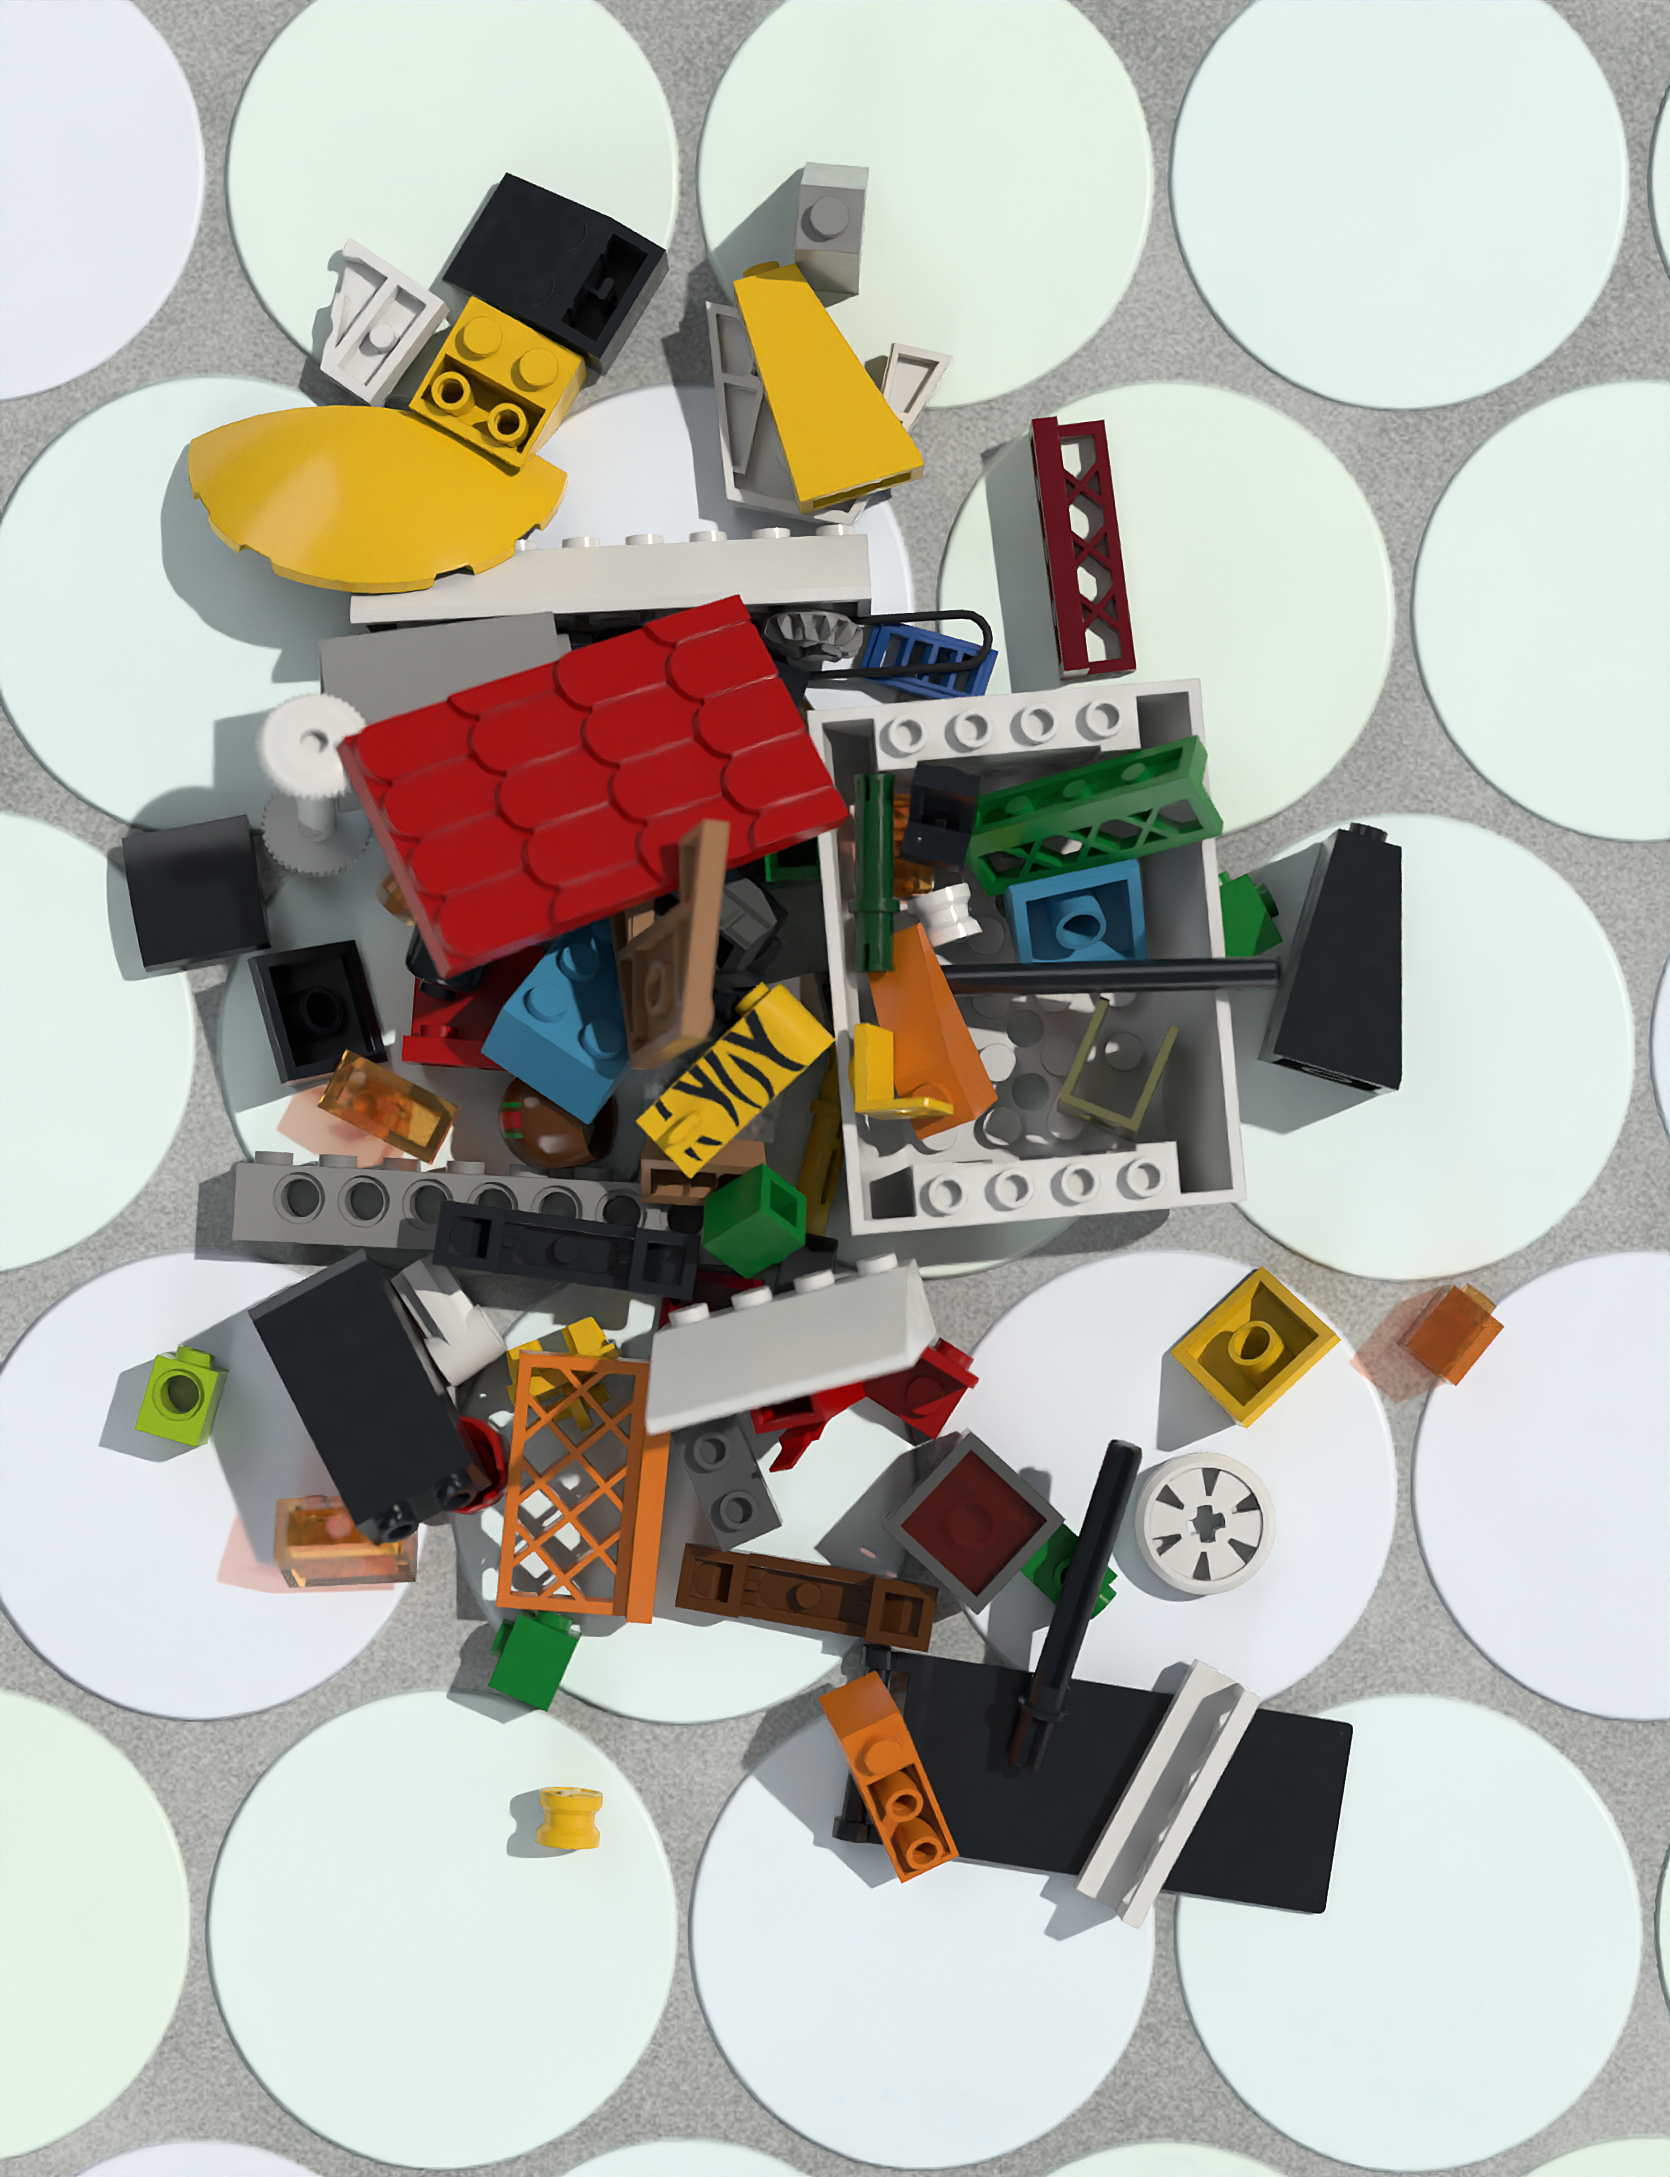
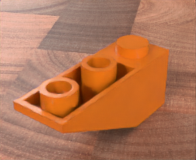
M874 1670L818 1697L817 1699L838 1748L901 1884L959 1856L901 1713L877 1671Z

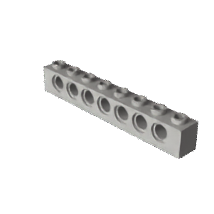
M255 1151L254 1163L236 1162L232 1240L434 1250L438 1222L433 1224L426 1223L418 1216L415 1209V1201L418 1194L430 1186L441 1189L449 1201L478 1205L481 1198L487 1192L499 1189L509 1196L512 1202V1209L542 1213L543 1204L549 1196L555 1193H565L575 1202L577 1209L576 1218L606 1223L605 1213L608 1204L619 1196H629L638 1203L641 1210V1219L637 1227L674 1232L669 1223V1213L675 1204L641 1202V1171H638V1183L612 1182L613 1169L574 1167V1180L548 1178L549 1169H537L526 1164H510V1176L484 1175L485 1163L447 1161L446 1173L421 1172V1159L383 1157L382 1170L357 1169V1156L319 1154L318 1167L293 1165L294 1153ZM301 1180L312 1182L319 1192L317 1208L313 1213L305 1217L295 1214L288 1202L291 1188ZM366 1183L376 1185L382 1192L384 1199L381 1212L371 1220H364L357 1216L352 1207V1196L355 1190ZM702 1228L696 1234L701 1236L697 1264L727 1265L715 1259L702 1246Z

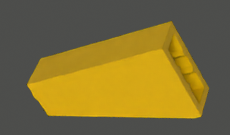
M768 261L746 269L742 273L743 279L733 281L734 297L801 515L923 478L924 462L921 452L797 265L793 263L780 267L778 261Z

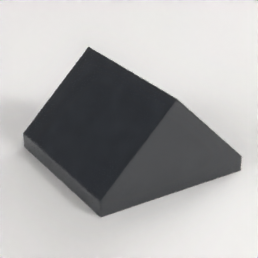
M355 939L259 955L247 959L282 1085L297 1088L388 1061Z

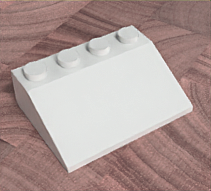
M895 1252L885 1253L857 1262L859 1273L834 1279L832 1269H826L794 1279L796 1290L771 1296L769 1286H763L731 1296L733 1307L709 1313L707 1303H699L670 1312L669 1318L671 1323L666 1324L653 1335L646 1425L649 1435L912 1366L937 1334L916 1259L912 1258L897 1262Z

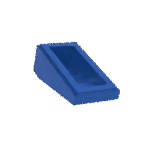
M903 623L875 624L860 668L881 666L890 637L902 640L894 666H905L908 664L914 644L926 648L921 664H934L938 652L950 656L948 663L962 662V660L968 661L979 653L982 646ZM991 649L985 661L972 669L965 693L953 690L958 672L944 673L940 686L928 683L931 674H917L916 679L904 675L863 677L859 679L926 701L984 696L999 651Z

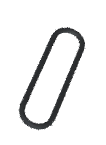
M962 609L881 614L866 617L849 616L848 618L851 622L857 625L966 619L973 621L980 627L984 640L979 653L971 660L964 662L808 671L811 673L809 681L971 670L983 663L991 651L993 642L991 627L983 616L974 611ZM779 656L783 663L790 665L786 656Z

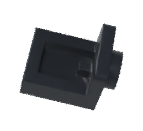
M917 762L911 782L908 822L900 847V858L902 860L953 872H961L963 870L977 821L981 776L964 773L962 770L952 766L936 767Z

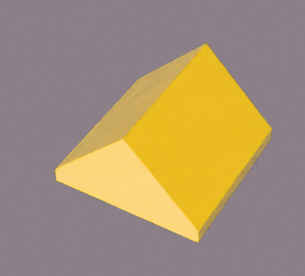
M1261 1266L1171 1350L1170 1354L1236 1425L1247 1429L1337 1345L1341 1339L1268 1270Z

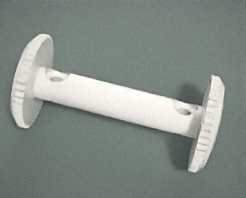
M308 692L306 695L292 696L291 699H285L284 703H278V707L272 708V713L266 714L267 719L262 721V726L258 728L259 734L256 735L258 741L255 743V747H257L255 754L258 755L259 769L264 770L263 776L268 777V783H274L273 786L277 790V794H271L272 799L267 800L268 806L264 807L265 813L262 814L264 820L261 821L263 826L261 832L264 833L262 838L266 841L265 846L269 848L268 852L273 854V859L278 860V864L284 865L285 869H291V873L297 872L299 876L305 875L306 877L312 876L313 878L318 876L321 878L325 876L331 877L333 874L338 875L340 871L346 872V868H352L353 863H358V858L363 857V852L367 851V845L370 844L369 839L372 837L371 831L373 828L364 809L339 813L337 804L338 794L344 796L345 791L351 792V786H353L337 747L344 736L357 733L365 727V719L361 718V713L355 711V707L349 706L348 702H342L341 698L335 699L334 695L327 696L326 693L320 695L319 693L311 694Z

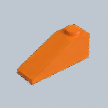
M921 922L894 932L895 972L884 973L879 971V973H867L879 1026L893 1032L894 1086L900 1099L929 1097L953 1105V1115L909 1118L918 1140H922L977 1119L998 1100V1097Z

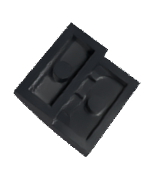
M247 814L121 838L134 924L146 972L272 948L265 893L259 882L252 825Z

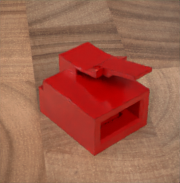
M866 1378L750 1408L749 1413L756 1435L786 1429L778 1438L782 1450L770 1466V1473L793 1469L810 1443L820 1439L825 1425L831 1418L865 1398L866 1395L862 1383L866 1381Z

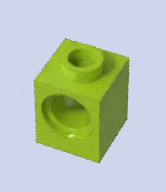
M178 1345L175 1355L171 1353L156 1355L135 1430L193 1447L207 1444L229 1370L212 1366L215 1359L214 1354L188 1346ZM180 1375L192 1379L199 1391L198 1401L189 1412L176 1408L171 1402L169 1389L173 1380Z

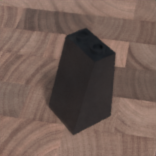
M1350 823L1349 830L1339 828L1321 842L1283 971L1282 987L1278 989L1257 1060L1381 1096L1399 1091L1402 1081V847L1387 843L1388 833L1381 829L1360 823Z
M363 1248L247 1310L355 1526L376 1547L383 1543H395L406 1539L418 1529L419 1524L442 1511H454L468 1505L474 1500L478 1491L492 1484L410 1310L392 1282Z

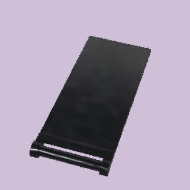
M872 1644L862 1645L859 1662L860 1665L865 1666L864 1675L876 1670L887 1690L890 1671L909 1673L902 1718L959 1856L957 1857L1076 1876L1079 1875L1175 1696V1694L1071 1678L1063 1705L1068 1711L1066 1720L1056 1723L1041 1771L1031 1772L1025 1767L1011 1765L1008 1762V1753L1022 1710L1017 1706V1700L1020 1694L1027 1693L1032 1675L1035 1672L903 1651ZM1257 1708L1161 1889L1316 1914L1323 1913L1326 1909L1353 1726L1345 1721ZM848 1771L842 1814L834 1817L832 1837L854 1843L883 1845L873 1822L867 1820L868 1811Z

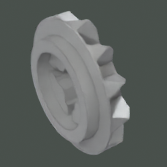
M796 607L781 610L776 615L764 619L761 623V639L764 645L777 656H790L794 661L801 659L810 660L815 664L818 661L836 663L842 658L849 659L858 655L859 648L862 647L863 630L857 624L851 622L848 617L838 612L821 608Z

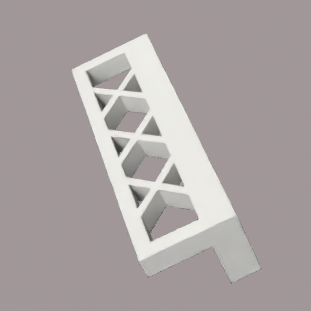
M1194 1658L1073 1885L1076 1890L1115 1910L1121 1921L1137 1930L1140 1929L1262 1700L1261 1696L1250 1687Z

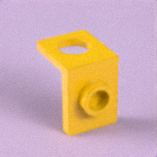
M869 1023L854 1024V1055L850 1058L848 1064V1080L854 1092V1112L880 1120L953 1115V1105L929 1097L894 1099L893 1032Z

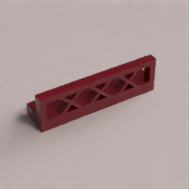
M1057 416L1032 419L1028 436L1060 681L1135 672L1137 667L1105 421L1097 420L1058 425ZM1092 438L1095 463L1080 481L1064 469L1060 442ZM1096 473L1099 495L1087 486ZM1066 483L1074 489L1068 497ZM1080 494L1102 510L1103 525L1089 543L1073 532L1071 528L1069 508ZM1104 535L1107 557L1095 549ZM1074 545L1082 551L1077 559H1075ZM1088 556L1110 572L1111 588L1097 605L1082 595L1079 590L1077 570ZM1112 598L1116 620L1103 611ZM1082 607L1090 613L1085 621L1083 620ZM1096 618L1118 634L1121 658L1089 662L1085 632Z

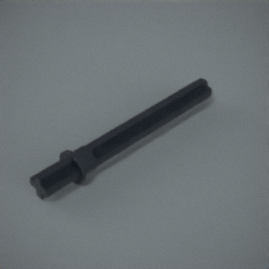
M1112 1439L1108 1443L1035 1673L1032 1675L1027 1693L1020 1694L1017 1700V1706L1022 1710L1008 1753V1762L1015 1767H1025L1031 1772H1040L1056 1723L1066 1720L1068 1711L1063 1705L1069 1690V1683L1143 1458L1142 1448L1131 1442Z

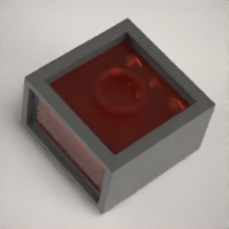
M967 1427L881 1520V1525L978 1616L1066 1519Z

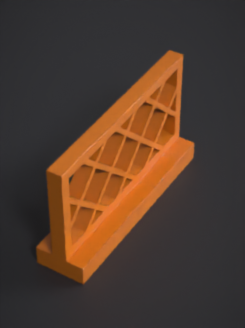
M519 1350L496 1607L625 1616L628 1623L652 1624L671 1429L649 1435L646 1425L652 1356L647 1355V1360ZM532 1367L560 1369L573 1384L574 1388L546 1411L530 1392ZM572 1370L593 1373L581 1381ZM608 1373L634 1375L632 1399L612 1415L606 1411L588 1390ZM582 1395L604 1422L575 1445L553 1418ZM529 1404L539 1417L526 1427ZM630 1414L629 1433L627 1435L618 1423ZM547 1425L568 1451L540 1474L525 1457L524 1444L532 1435ZM609 1430H612L627 1448L626 1462L604 1479L583 1452ZM576 1459L598 1485L569 1508L549 1485L548 1481ZM523 1468L533 1480L520 1490ZM624 1477L621 1499L612 1486ZM541 1488L562 1514L534 1537L518 1519V1507ZM605 1493L621 1511L620 1524L598 1542L577 1515ZM570 1522L591 1548L563 1571L543 1548L542 1544ZM517 1531L526 1541V1544L514 1553ZM618 1540L615 1562L606 1549ZM533 1551L556 1576L538 1592L511 1591L513 1568ZM599 1556L614 1573L612 1598L585 1596L571 1578ZM564 1585L571 1595L553 1593Z

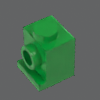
M1065 1523L1053 1533L1020 1569L1055 1605L1063 1586L1060 1580L1061 1572L1065 1567L1069 1566L1078 1536ZM1107 1566L1090 1620L1102 1612L1117 1594L1110 1584L1118 1575L1109 1566Z

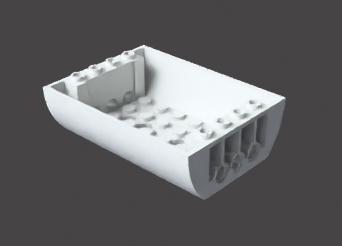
M1200 677L807 711L809 734L834 782L835 790H838L850 814L839 828L818 835L852 1235L1247 1202L1228 990L954 997L998 1100L977 1119L922 1140H918L909 1118L880 1120L854 1112V1092L848 1080V1064L850 1058L854 1055V1024L869 1023L880 1027L868 975L863 972H853L855 914L848 913V900L855 899V783L853 782V776L857 774H866L867 777H870V774H891L896 776V782L894 783V899L900 900V913L894 914V932L919 923L918 919L910 916L907 902L943 888L967 883L971 893L967 903L970 914L980 920L983 933L933 950L939 965L1017 963L1008 921L1000 915L996 908L997 895L987 896L966 861L961 872H953L904 861L900 858V847L908 822L911 782L917 762L936 767L952 766L962 770L964 773L981 776L979 794L981 796L1194 735L1199 736L1207 751ZM1207 759L1202 784L1211 798ZM1188 800L1162 806L1158 813L1181 823L1197 819ZM1114 819L1103 822L1099 830L1123 839L1137 835L1140 827ZM1061 835L1044 838L1041 846L1067 854L1078 851L1082 843ZM1215 837L1137 857L1140 870L1148 959L1225 957ZM996 852L987 854L997 872L1022 866L1024 861L1023 858L1018 856L1007 858L998 855ZM1100 996L1110 1000L1108 1012L1073 1096L1132 1119L1170 1024L1180 1028L1134 1143L1056 1111L1057 1100ZM1021 1011L1035 1014L1043 1026V1034L1040 1041L1028 1048L1015 1045L1009 1039L1006 1031L1007 1022L1010 1017ZM1022 1075H1037L1045 1081L1049 1094L1047 1102L1042 1108L1035 1111H1027L1015 1103L1012 1089L1015 1081ZM894 1086V1099H900Z

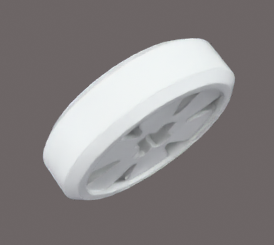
M1192 1452L1169 1460L1147 1479L1138 1495L1134 1509V1534L1144 1560L1165 1582L1189 1593L1200 1595L1219 1594L1243 1585L1258 1573L1265 1564L1275 1541L1276 1512L1266 1486L1246 1465L1219 1453ZM1202 1505H1209V1512L1212 1515L1220 1513L1222 1518V1525L1212 1528V1539L1207 1541L1200 1540L1199 1532L1189 1533L1187 1528V1521L1197 1518V1507Z

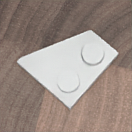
M350 237L344 245L342 256L347 262L341 292L334 295L330 315L333 329L331 335L325 340L320 370L328 379L365 405L379 407L450 312V309L443 300Z

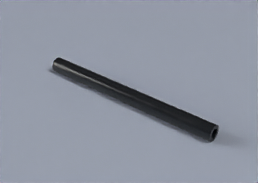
M1279 955L940 965L954 997L1280 989L1283 982V965Z

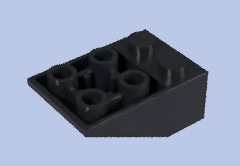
M506 172L444 274L442 282L468 297L474 296L582 356L586 367L605 377L667 275L669 265L666 249L617 220Z

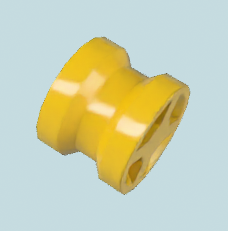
M578 1787L541 1788L539 1804L545 1811L544 1822L537 1827L536 1843L561 1849H594L599 1847L600 1831L595 1826V1815L603 1806L604 1793Z

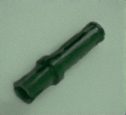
M857 774L853 776V782L855 783V899L848 900V913L855 914L853 972H895L894 914L900 913V900L894 899V783L896 782V776L891 774H870V777H867L866 774Z

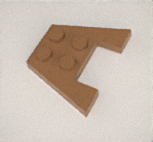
M703 820L679 838L680 904L656 922H654V898L609 915L631 1068L659 1069L705 1040L713 1019L711 989L729 830L728 822Z

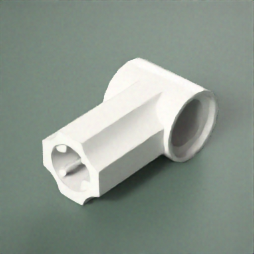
M433 1251L402 1270L390 1281L427 1336L424 1338V1343L432 1358L447 1380L456 1387L505 1355L509 1349L479 1304L473 1305L450 1267L432 1265Z

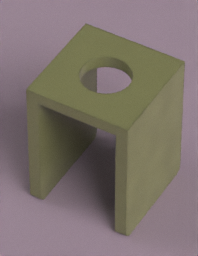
M1100 996L1057 1100L1056 1111L1134 1143L1180 1028L1170 1024L1133 1117L1129 1119L1073 1096L1108 1012L1110 1000Z

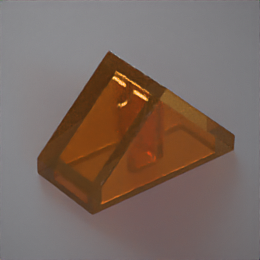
M346 1049L317 1107L432 1165L461 1109V1107L348 1049Z

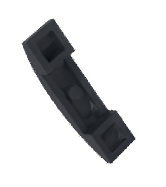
M441 1200L432 1265L692 1301L701 1236Z

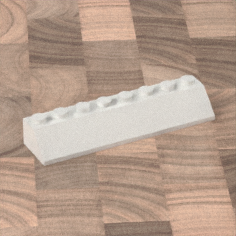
M827 525L816 528V536L790 537V530L786 528H764L753 531L752 539L727 540V533L722 531L694 532L689 534V542L664 543L663 536L658 534H637L627 536L625 538L626 545L600 546V539L594 537H573L562 540V548L537 549L535 541L516 540L515 552L511 558L478 575H475L472 570L464 566L437 574L433 586L429 589L396 593L352 592L350 624L361 635L553 611L556 628L588 634H599L606 628L644 626L648 622L736 594L740 595L751 617L750 622L757 621L760 626L767 617L776 615L781 610L796 607L821 608L838 612L846 617L871 616L872 602L867 534H854L853 526Z

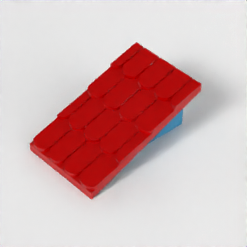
M739 594L648 622L642 629L567 652L558 660L449 694L443 701L368 724L359 732L343 737L337 747L342 763L442 979L679 889V838L703 820L729 823L724 871L839 828L850 816L838 790H835L833 786L834 782L810 734H807L805 731L806 726L782 678L779 679L777 675L778 671L755 625L751 624V617Z

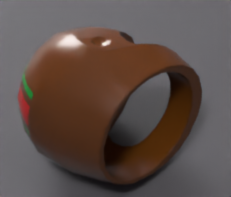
M515 1077L501 1097L498 1109L499 1130L509 1150L519 1160L533 1168H569L605 1159L614 1146L617 1132L615 1094L613 1092L595 1116L593 1136L590 1144L587 1146L583 1135L582 1123L579 1118L518 1077Z

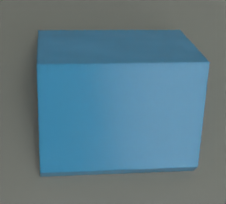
M1136 858L1012 885L1002 894L1017 963L1148 959L1140 870Z

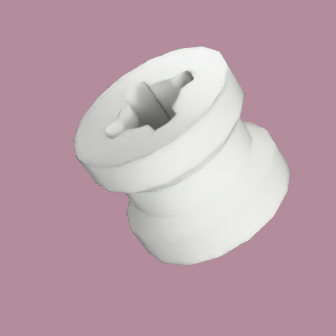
M967 883L943 888L906 903L910 916L921 922L933 950L983 933L980 920L970 914L967 903L971 893Z

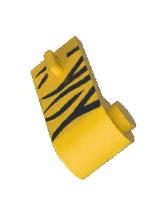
M762 982L734 1008L742 1019L635 1121L689 1178L693 1177L835 1041L831 1034L782 983H779L773 990H770Z

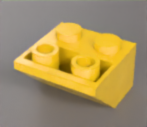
M471 296L411 400L409 408L522 471L558 430L587 379L588 373L582 356L478 298Z

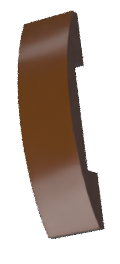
M687 1542L685 1543L674 1607L733 1618L743 1616L865 1638L864 1641L928 1653L939 1587L862 1570L733 1548L722 1552L719 1546Z

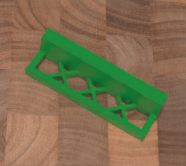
M1194 735L979 796L977 821L966 862L987 896L991 897L1004 893L1012 885L1122 862L1220 836L1224 821L1202 784L1208 752L1199 736ZM1188 800L1197 819L1181 823L1158 813L1162 806ZM1114 819L1140 827L1137 835L1123 839L1099 829L1103 822ZM1061 835L1082 843L1078 851L1067 854L1043 847L1041 844L1044 838ZM1001 850L1023 858L1024 861L1022 866L997 872L987 854Z

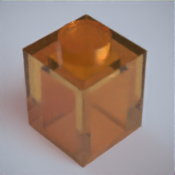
M1466 1283L1462 1290L1458 1289L1455 1285H1443L1396 1344L1442 1382L1457 1386L1504 1328V1325L1491 1315L1497 1306L1472 1285Z

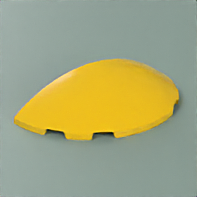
M330 405L301 407L255 415L220 426L191 439L188 453V473L193 499L201 500L209 512L208 518L211 530L236 553H240L243 549H252L256 553L269 558L273 572L278 576L324 589L358 593H396L429 589L433 586L434 579L439 573L465 566V568L472 570L475 575H478L496 567L514 555L516 540L526 534L532 527L540 531L547 527L564 498L568 484V473L538 455H535L523 470L520 471L416 412L371 406Z

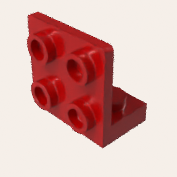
M530 945L492 960L482 988L469 993L458 992L454 1001L438 999L423 993L419 989L421 980L415 977L411 1036L403 1035L401 1061L409 1065L509 1072L482 1054L481 1050L501 1009L545 956V950L541 946Z
M939 1337L934 1347L927 1345L912 1366L868 1377L862 1384L866 1397L935 1440L967 1388L969 1387L973 1390L980 1378L969 1371L974 1359Z

